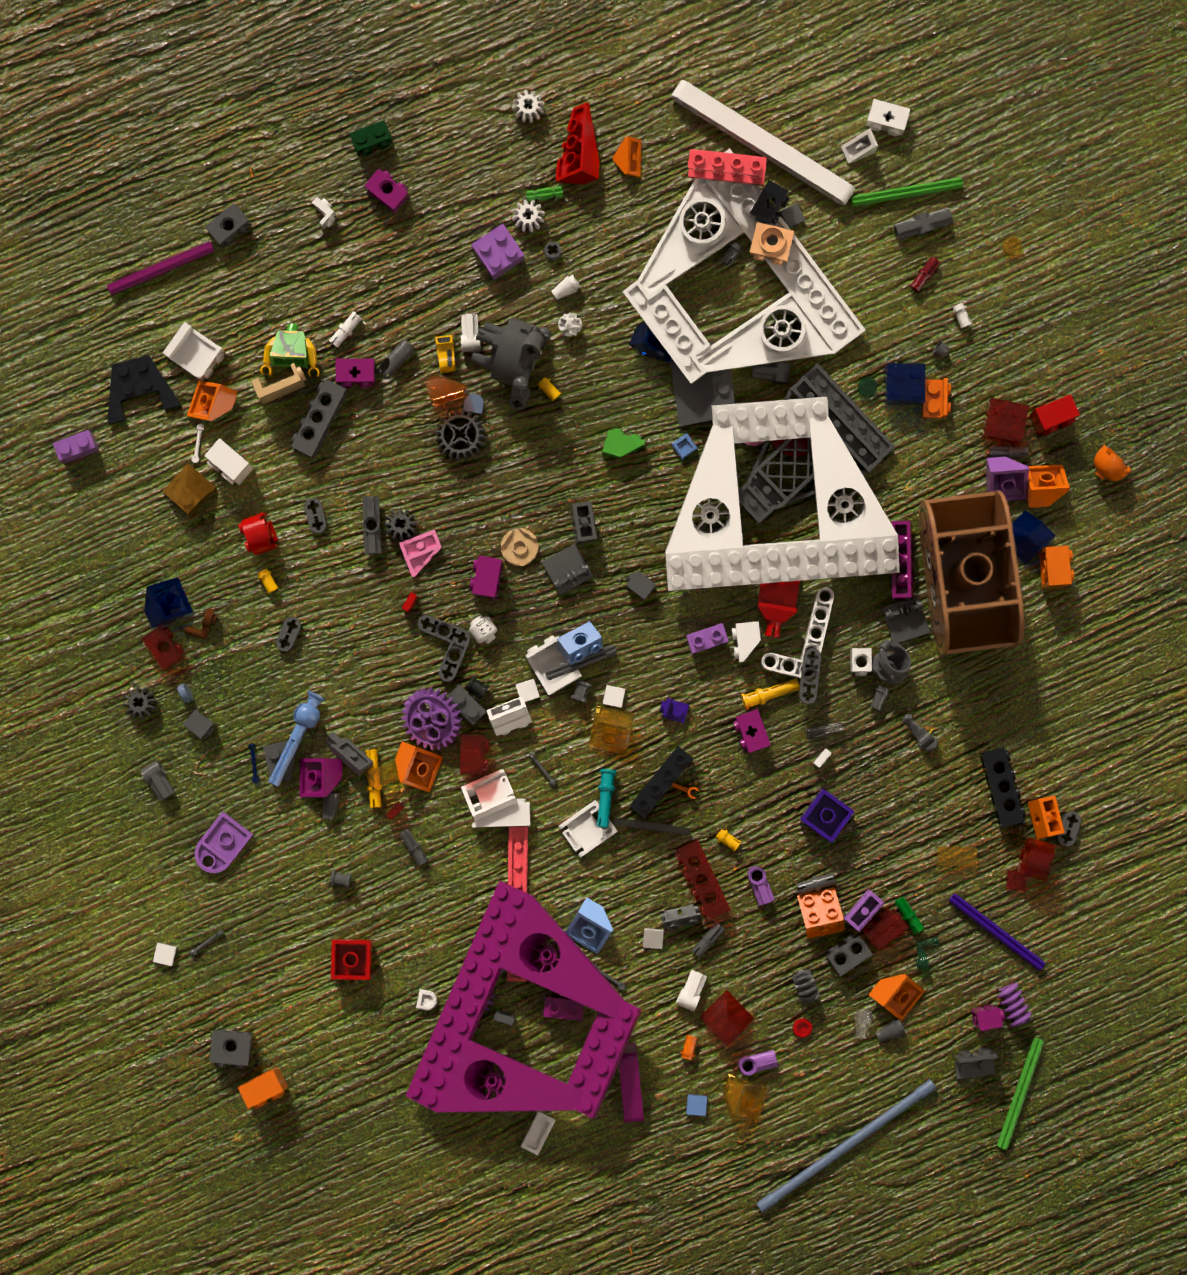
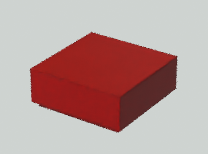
M411 592L402 609L408 613L411 612L418 600V596Z

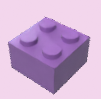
M501 224L471 244L472 250L493 280L525 260L523 252L504 224Z

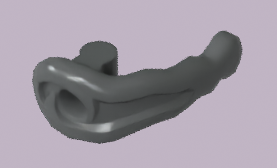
M906 714L903 717L902 721L910 728L911 733L916 737L923 751L931 752L938 746V740L927 732L925 728L913 721L911 714Z

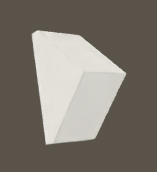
M868 129L842 145L841 148L849 164L874 154L878 144L871 129Z

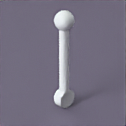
M203 424L197 425L198 434L196 440L195 454L192 457L193 463H198L200 461L198 453L201 432L204 429Z

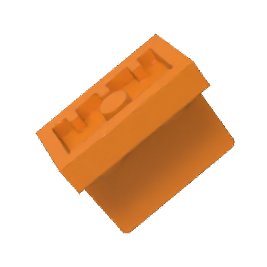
M834 887L797 896L807 939L845 931L844 918Z

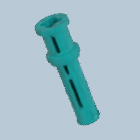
M600 769L601 782L598 785L600 801L596 827L608 829L611 797L615 791L613 786L614 776L617 775V771Z

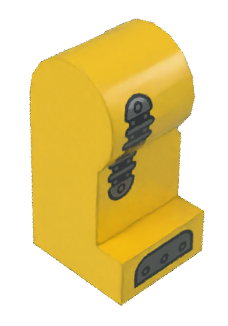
M453 336L435 337L440 373L455 372Z

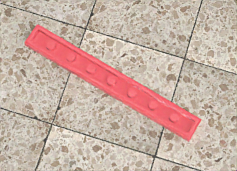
M509 826L508 884L527 893L528 826ZM507 971V981L526 982V979Z

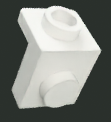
M316 197L312 204L325 216L319 222L320 227L324 230L335 222L336 214L331 209L332 205L324 198L320 200Z

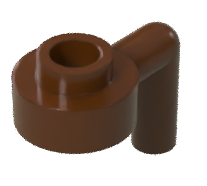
M207 608L201 630L186 626L184 633L206 639L211 625L214 626L217 621L218 615L215 614V610Z

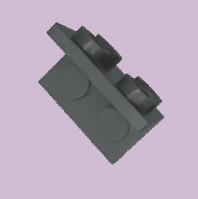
M988 1047L978 1048L977 1052L973 1053L969 1052V1050L958 1051V1055H953L956 1079L996 1074L994 1058H998L997 1053L988 1049Z

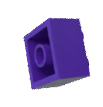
M820 789L799 820L832 843L855 811L825 789Z

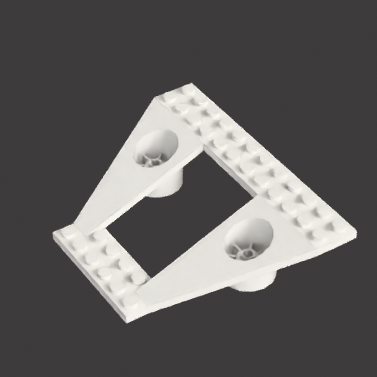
M730 148L724 152L734 154ZM695 179L639 279L622 291L691 384L709 372L836 354L866 331L795 235L787 264L776 265L771 263L772 260L764 258L789 293L713 345L709 344L668 289L667 284L745 233L752 242L757 222L761 223L750 217V211L762 192L758 185ZM767 202L768 208L770 209V207L773 205ZM704 208L703 212L699 213L696 212V209ZM706 208L712 209L714 212L708 215ZM692 211L696 214L694 219H687ZM718 213L721 217V223L712 222V217ZM781 216L776 224L772 223L771 225L790 230ZM705 220L706 224H700V221ZM685 222H693L694 227L686 232ZM712 225L720 226L719 231L715 235L710 230ZM695 230L700 232L699 239L693 238L689 234ZM708 231L712 237L702 240L703 232ZM770 237L767 240V243L771 246L776 245L778 242L776 237ZM784 314L783 320L778 321L775 315ZM786 314L794 316L795 319L789 323L785 320ZM771 317L776 322L774 327L766 326V323ZM798 320L802 330H794L791 325ZM780 327H786V332H780ZM764 328L773 329L774 335L766 339ZM792 332L801 333L799 339L794 343L790 338ZM774 337L779 338V347L772 345L769 341ZM788 338L792 343L788 347H781L782 339Z
M827 397L712 406L713 425L665 551L668 591L900 573L898 534L832 424L828 415ZM810 437L820 539L743 545L734 443ZM842 488V492L838 494L834 493L836 490ZM845 488L854 489L849 495L845 493ZM856 492H859L862 500L853 501L851 497ZM831 495L835 497L834 502L828 503ZM710 498L718 499L719 501L714 505L710 503ZM708 499V503H705L703 506L700 504L702 500ZM722 502L728 508L727 511L718 510V507ZM854 504H861L858 512L853 510ZM696 505L701 508V513H693ZM828 506H835L836 510L829 515ZM852 511L855 514L853 517L846 519V513ZM838 512L843 513V520L835 519L834 516ZM728 514L727 519L722 523L719 520V516ZM701 516L702 521L696 526L692 521V517ZM717 521L721 526L712 530V524ZM705 522L709 524L710 530H704L700 527Z

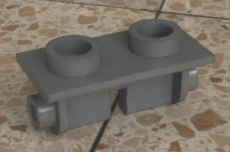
M692 904L681 907L682 914L679 915L677 908L664 911V913L660 914L663 928L675 930L682 925L692 926L701 921L698 905L694 906Z

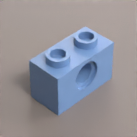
M590 621L557 638L558 650L569 665L580 662L592 653H597L603 648L602 636Z

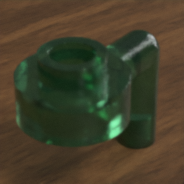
M938 937L916 942L918 958L915 959L917 970H921L922 973L930 972L924 948L939 945Z

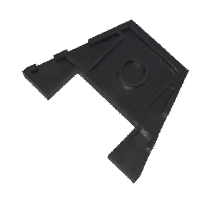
M149 355L112 364L108 408L109 425L126 421L122 401L156 392L160 393L165 411L181 407L180 401Z

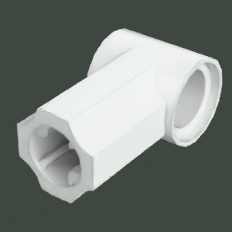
M478 314L461 315L462 352H481V341L476 340L477 333H479Z
M691 970L684 988L681 989L676 1005L694 1012L707 976Z

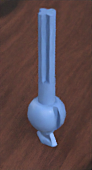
M308 691L307 704L301 703L294 710L293 718L296 725L268 781L269 783L277 787L279 786L306 729L313 728L319 722L320 712L317 706L325 700L319 694Z

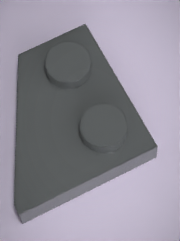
M288 740L263 746L270 777ZM297 750L281 782L291 780Z

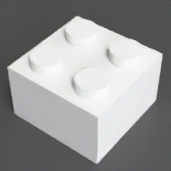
M220 438L205 454V457L209 459L206 463L217 472L223 471L221 475L232 485L234 482L240 485L254 469Z

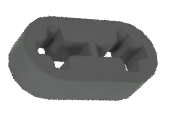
M309 498L305 502L309 527L316 534L324 533L327 528L323 505L317 498ZM311 502L319 504V507H316L317 514L315 515L313 510L309 509ZM316 517H318L320 523H323V525L320 526V530H318L316 527H313V525L316 524Z
M288 617L284 621L276 640V646L279 650L288 652L294 647L302 628L301 621L298 618ZM295 620V624L298 627L297 629L293 628L290 634L288 633L290 630L288 623H292ZM287 635H289V647L285 646V648H282L280 641L285 640Z
M1075 811L1066 812L1062 817L1065 833L1056 837L1057 842L1061 846L1069 847L1076 840L1081 817ZM1073 814L1076 823H1072L1071 827L1068 828L1070 821L1067 820V817H1071ZM1067 830H1069L1068 837L1071 839L1063 843L1064 840L1061 836L1066 835Z

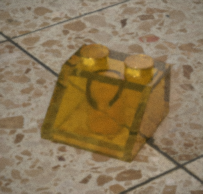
M597 706L588 748L626 756L634 713Z

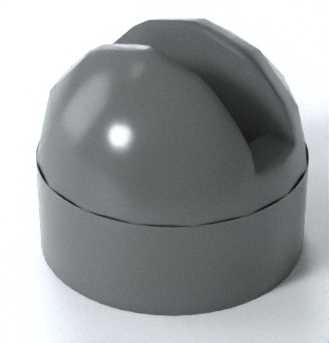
M941 341L932 353L939 358H944L948 355L949 348L947 344Z

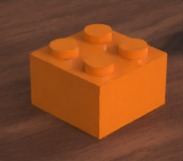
M1069 546L1045 547L1039 550L1042 589L1066 587L1074 581V570L1070 567L1073 554L1072 550H1069Z
M277 1066L243 1083L238 1089L247 1108L253 1107L255 1110L265 1105L267 1099L271 1098L273 1101L285 1094L284 1090L288 1086Z

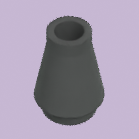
M331 791L327 797H322L324 819H334L341 800L340 792Z
M893 1019L883 1028L876 1031L880 1042L902 1037L906 1033L900 1019L896 1021Z

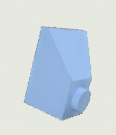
M586 897L568 927L566 934L574 941L598 954L613 928L604 908Z

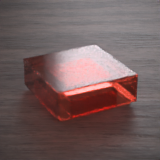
M398 801L385 816L389 820H393L402 811L404 805Z
M1007 870L1005 889L1026 891L1027 872Z

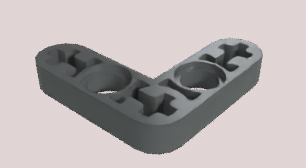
M423 615L417 623L419 629L427 634L450 642L439 669V677L444 682H451L458 673L470 643V634L465 629L430 615ZM428 618L430 619L429 622L435 625L436 621L439 622L435 633L431 632L433 630L431 627L427 626L424 629V625L421 624L422 620L426 621ZM443 625L448 626L450 629L447 636L439 634V628ZM453 629H457L455 633L458 635L465 633L467 640L459 643L458 638L454 636L453 640L449 638L453 634ZM453 650H457L460 653V658L457 661H452L449 658V654ZM446 661L451 664H457L456 668L452 666L450 672L453 675L452 677L448 676L447 679L444 678L445 675L442 673L443 670L447 671L449 665H445Z

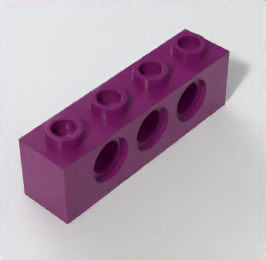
M891 521L893 528L898 534L900 573H892V598L894 600H913V523L911 521Z

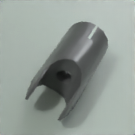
M403 339L379 365L377 373L383 374L384 379H389L416 349Z

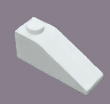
M526 798L516 799L517 802L472 823V827L530 826V802H526Z

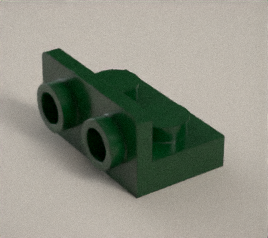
M385 120L349 133L358 156H367L373 152L372 150L377 148L385 149L390 146V143H393Z

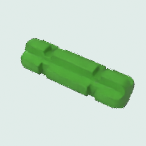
M561 186L554 187V189L550 187L537 189L536 191H526L528 202L535 201V199L539 201L553 199V197H563Z

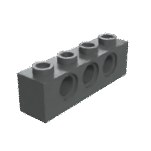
M325 379L324 383L321 382L316 391L318 395L315 400H311L308 406L310 411L307 416H303L299 424L301 428L298 434L295 433L290 442L293 450L312 459L315 458L348 393L347 389ZM325 397H330L332 400L328 406L322 405V400ZM316 414L323 415V419L319 423L313 422ZM308 431L314 432V437L311 440L305 439V433Z

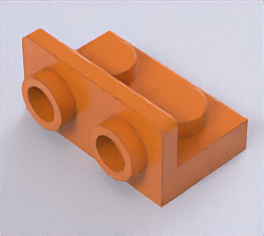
M948 378L943 380L923 379L922 418L945 419L947 414H950L951 403L948 402V395L951 394V383H948Z

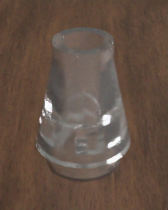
M857 1009L854 1014L855 1037L866 1039L873 1020L872 1011Z

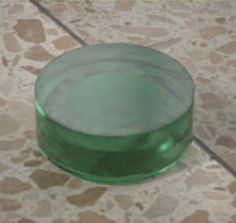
M866 377L860 380L857 390L861 396L870 397L876 392L877 384L872 378Z

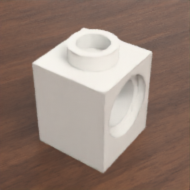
M871 648L850 649V670L855 672V676H867V672L872 671ZM858 657H863L866 661V665L863 668L858 667L856 664Z

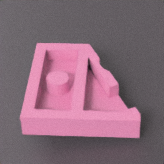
M435 529L399 543L412 578L442 548Z

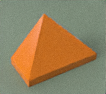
M627 136L617 149L612 160L624 174L637 178L641 177V140Z

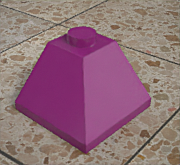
M300 758L299 797H327L342 779V760L338 758Z

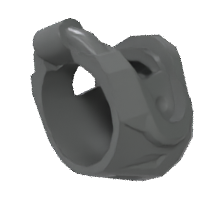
M884 640L879 647L880 653L872 659V671L887 684L896 685L902 683L909 673L911 658L901 644L891 640Z

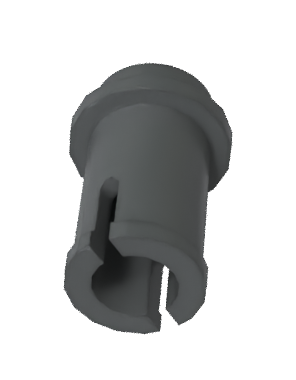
M736 242L729 244V249L720 261L730 267L738 254L742 253V247Z
M879 685L878 689L875 688L877 691L870 706L881 711L887 695H890L888 693L890 689Z

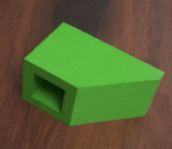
M613 428V431L608 430L602 454L622 459L643 448L645 440H642V436L636 434L628 436L624 434V431Z

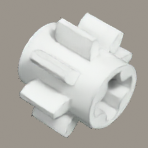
M564 313V316L559 319L558 327L560 331H564V336H576L582 328V321L580 318H577L576 313Z

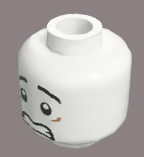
M480 615L470 623L469 632L477 643L485 642L489 644L496 638L494 634L497 632V627L488 616L483 617Z

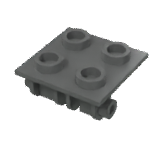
M575 544L542 561L559 595L593 577Z
M919 597L882 608L893 642L900 643L930 633L923 612L924 607Z

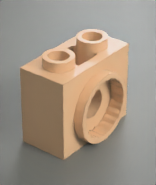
M757 222L750 255H753V259L764 261V258L772 260L771 263L776 265L787 264L794 231ZM770 237H776L778 242L776 245L771 246L767 243V240Z

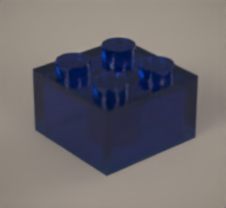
M887 363L884 367V405H923L925 402V364Z

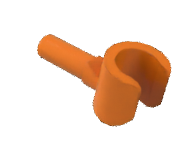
M674 782L672 784V787L685 792L692 799L696 797L691 796L690 791L692 789L699 791L695 787L688 788Z

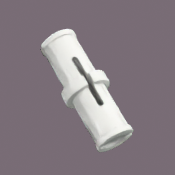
M352 312L348 319L338 326L339 329L328 341L335 345L336 348H339L346 337L352 335V330L362 321V318L356 315L355 312Z

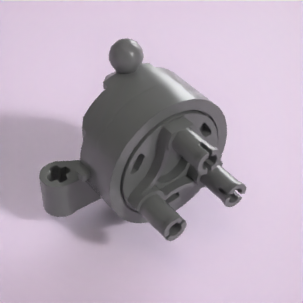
M513 317L506 327H499L486 321L483 329L479 328L476 340L492 345V356L487 357L474 352L471 363L490 370L491 379L513 386L509 405L515 410H523L531 395L528 387L530 372L534 370L535 362L540 357L541 349H544L546 341L551 338V331L547 327L540 328Z

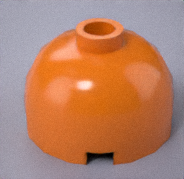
M1105 444L1095 454L1094 466L1097 469L1095 474L1102 480L1105 478L1110 481L1122 480L1132 469L1128 465L1123 464L1124 461L1112 449L1107 448Z

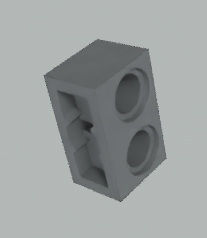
M854 934L849 935L844 939V944L839 947L835 945L828 950L829 954L826 957L839 976L844 975L873 955L858 934L855 936ZM854 943H859L861 946L860 952L852 953L851 946ZM838 954L845 956V961L842 964H836L835 957Z

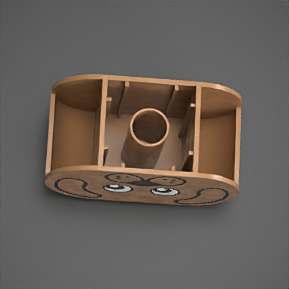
M999 490L921 500L919 506L920 545L931 625L939 653L946 655L1021 645L1024 636L1023 602L1011 517L1003 492Z

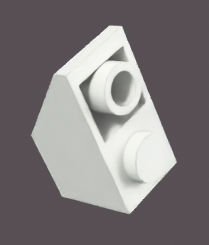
M759 621L737 623L735 628H732V638L737 643V647H734V657L738 659L739 663L744 662L761 641Z

